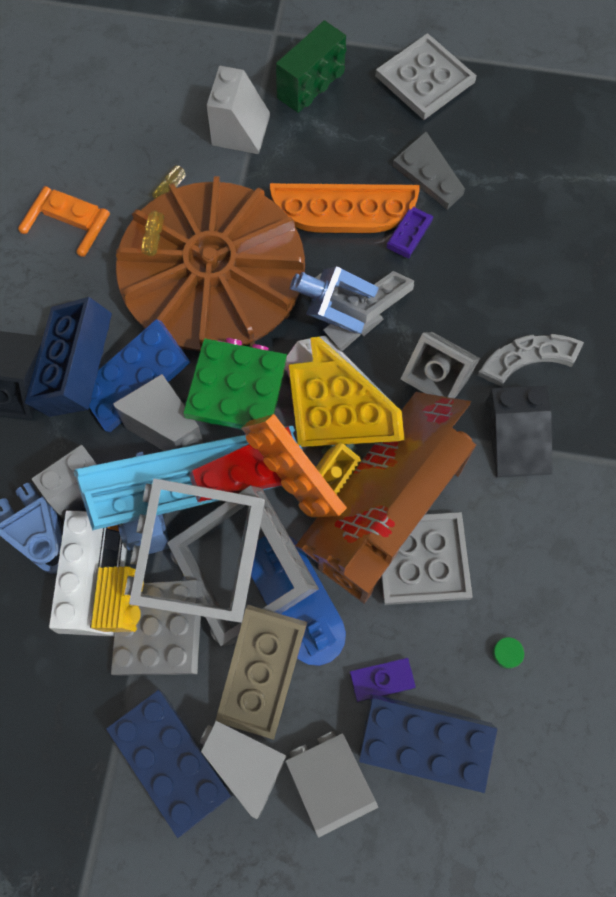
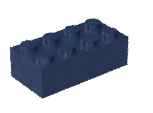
M90 297L51 307L25 400L27 405L49 417L89 409L112 316L110 311Z
M156 691L106 728L177 838L183 836L234 796L201 752L202 748L162 691Z
M371 694L358 754L359 762L485 793L498 728L491 722Z

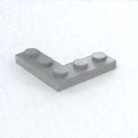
M392 271L374 284L379 288L375 298H368L341 287H334L329 301L332 302L331 307L367 324L412 291L414 280ZM319 274L315 278L320 279L321 274Z

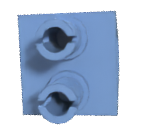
M338 267L323 269L320 279L309 276L304 272H301L300 275L298 273L294 275L290 284V290H295L311 297L307 315L357 334L362 333L365 323L331 308L332 302L329 300L334 287H341L368 298H375L379 289L377 286Z
M33 483L23 484L29 495L21 487L16 490L17 496H19L25 506L19 512L15 513L6 498L0 499V506L3 509L2 511L0 508V536L42 570L50 574H56L58 564L49 566L46 563L57 556L58 552L60 554L63 531L59 514L43 496H39Z

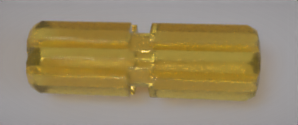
M175 165L166 175V180H162L152 192L153 198L156 199L168 192V185L172 183L177 187L186 176L185 170Z
M152 211L148 215L145 229L147 234H144L141 251L148 256H154L157 253L160 240L159 233L162 231L164 215L157 211Z

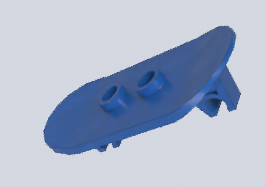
M266 536L262 537L257 541L251 577L266 605H269L294 589V586ZM290 537L295 546L298 542L294 538ZM296 547L319 590L281 614L307 622L297 659L308 665L320 666L331 662L340 654L345 645L346 631L339 613L306 554Z

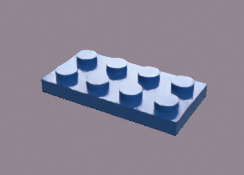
M156 319L98 370L89 407L105 431L111 432L122 423L113 403L161 374L169 382L191 363L162 321Z

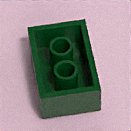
M324 20L276 63L277 98L299 113L304 107H308L319 93L326 91L329 84L336 78L341 77L345 71L346 34Z

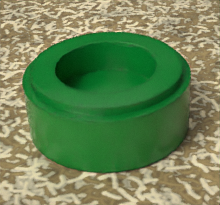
M503 638L494 645L493 658L500 667L512 669L523 661L524 648L514 638Z

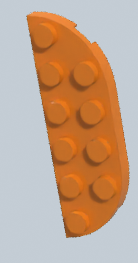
M270 183L271 200L288 217L294 220L295 227L299 229L322 233H377L398 226L408 209L411 210L416 206L419 185Z

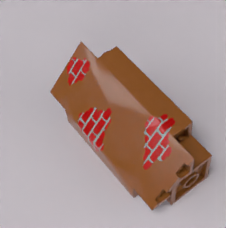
M415 392L401 410L404 440L376 442L353 471L352 475L349 476V479L346 480V483L343 484L340 492L337 493V496L347 509L340 516L317 517L295 545L318 563V570L363 604L371 596L375 584L395 559L403 543L454 475L460 476L476 444L472 442L469 435L462 431L457 432L453 429V426L469 407L471 401Z

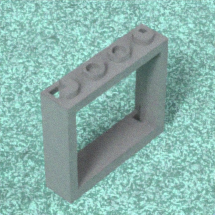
M153 478L152 484L146 483L143 502L148 503L147 514H140L136 533H142L140 546L134 545L130 564H136L134 577L128 576L124 595L130 596L129 604L242 623L265 499ZM161 490L248 505L229 609L141 594Z
M250 485L239 494L265 499L260 527L294 586V589L263 608L281 614L319 590L263 489ZM226 502L167 542L171 549L170 555L172 560L180 567L184 574L183 580L203 582V605L220 607L188 545L246 506L244 504ZM206 617L211 627L210 633L220 646L232 645L237 642L242 623L231 629L227 620Z

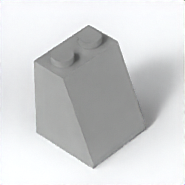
M219 66L207 102L212 145L259 154L270 118V112L244 70Z
M424 332L415 347L401 380L426 394L456 398L469 380L480 358L434 332Z
M163 374L113 403L127 430L163 451L203 443L199 426L195 420L184 418L185 406Z
M79 445L32 477V481L47 502L65 521L66 511H80L85 507L76 476H74V470L97 464L83 445Z
M216 721L213 727L208 725L202 735L200 743L204 747L201 752L247 812L255 819H258L287 756Z
M334 731L317 738L319 745L309 750L305 744L290 751L291 758L286 760L318 838L378 808L375 798L343 733L336 736Z

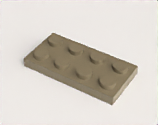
M247 605L215 722L218 721L224 725L274 740L306 629V621Z

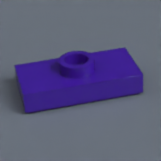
M415 207L411 210L408 209L389 239L386 248L409 259L430 226L433 216Z
M408 658L350 671L356 702L370 700L371 694L386 696L416 688Z

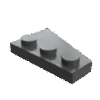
M427 132L422 134L393 160L394 168L414 184L419 185V188L446 209H449L464 195V186Z

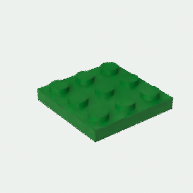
M204 338L184 409V418L241 429L250 420L274 414L286 366L287 354Z

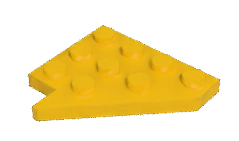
M320 337L310 338L313 362L289 364L298 445L306 447L337 445L339 442L343 444L404 440L402 411Z

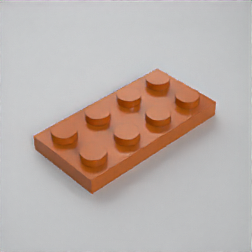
M275 414L250 420L241 428L246 434L247 442L253 448L258 449L263 455L265 465L270 470L276 472L281 478V484L284 489L293 494L299 501V507L303 513L310 517L340 516L347 509Z

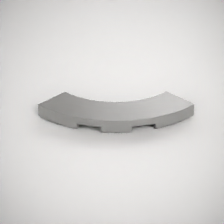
M550 334V336H524L496 350L484 363L477 376L502 387L513 372L531 363L556 362L572 367L584 342L556 334Z

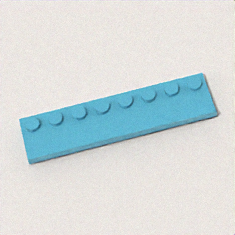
M289 426L292 438L296 442V439L293 434L295 429L293 426ZM246 435L75 469L74 476L77 479L92 531L139 520L140 514H147L148 503L143 502L146 483L152 484L153 478L192 485L189 477L192 470L248 445L249 443L245 438ZM161 490L156 515L220 500L211 499L197 502L194 495Z

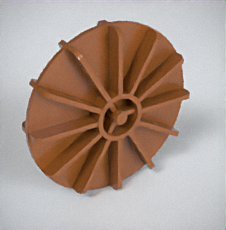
M214 176L213 182L193 183L176 188L174 183L168 185V192L151 201L141 211L136 209L132 213L133 220L127 227L119 248L116 250L117 282L125 305L144 329L156 319L162 321L179 347L183 349L201 351L204 338L225 342L226 338H232L242 341V346L248 344L249 347H252L256 340L267 335L284 319L289 317L290 311L300 294L295 290H290V284L296 273L300 275L301 272L305 273L304 249L294 220L288 217L277 204L264 196V190L261 188H257L254 191L241 185L220 182V176Z

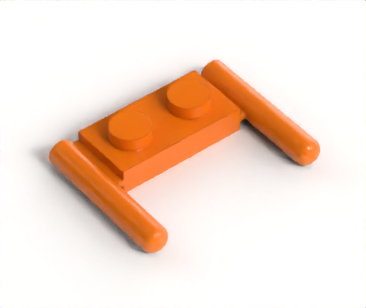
M44 186L19 225L18 230L22 234H27L40 212H43L44 215L88 231L76 250L80 257H85L108 219L110 212L53 189L52 191L49 187Z

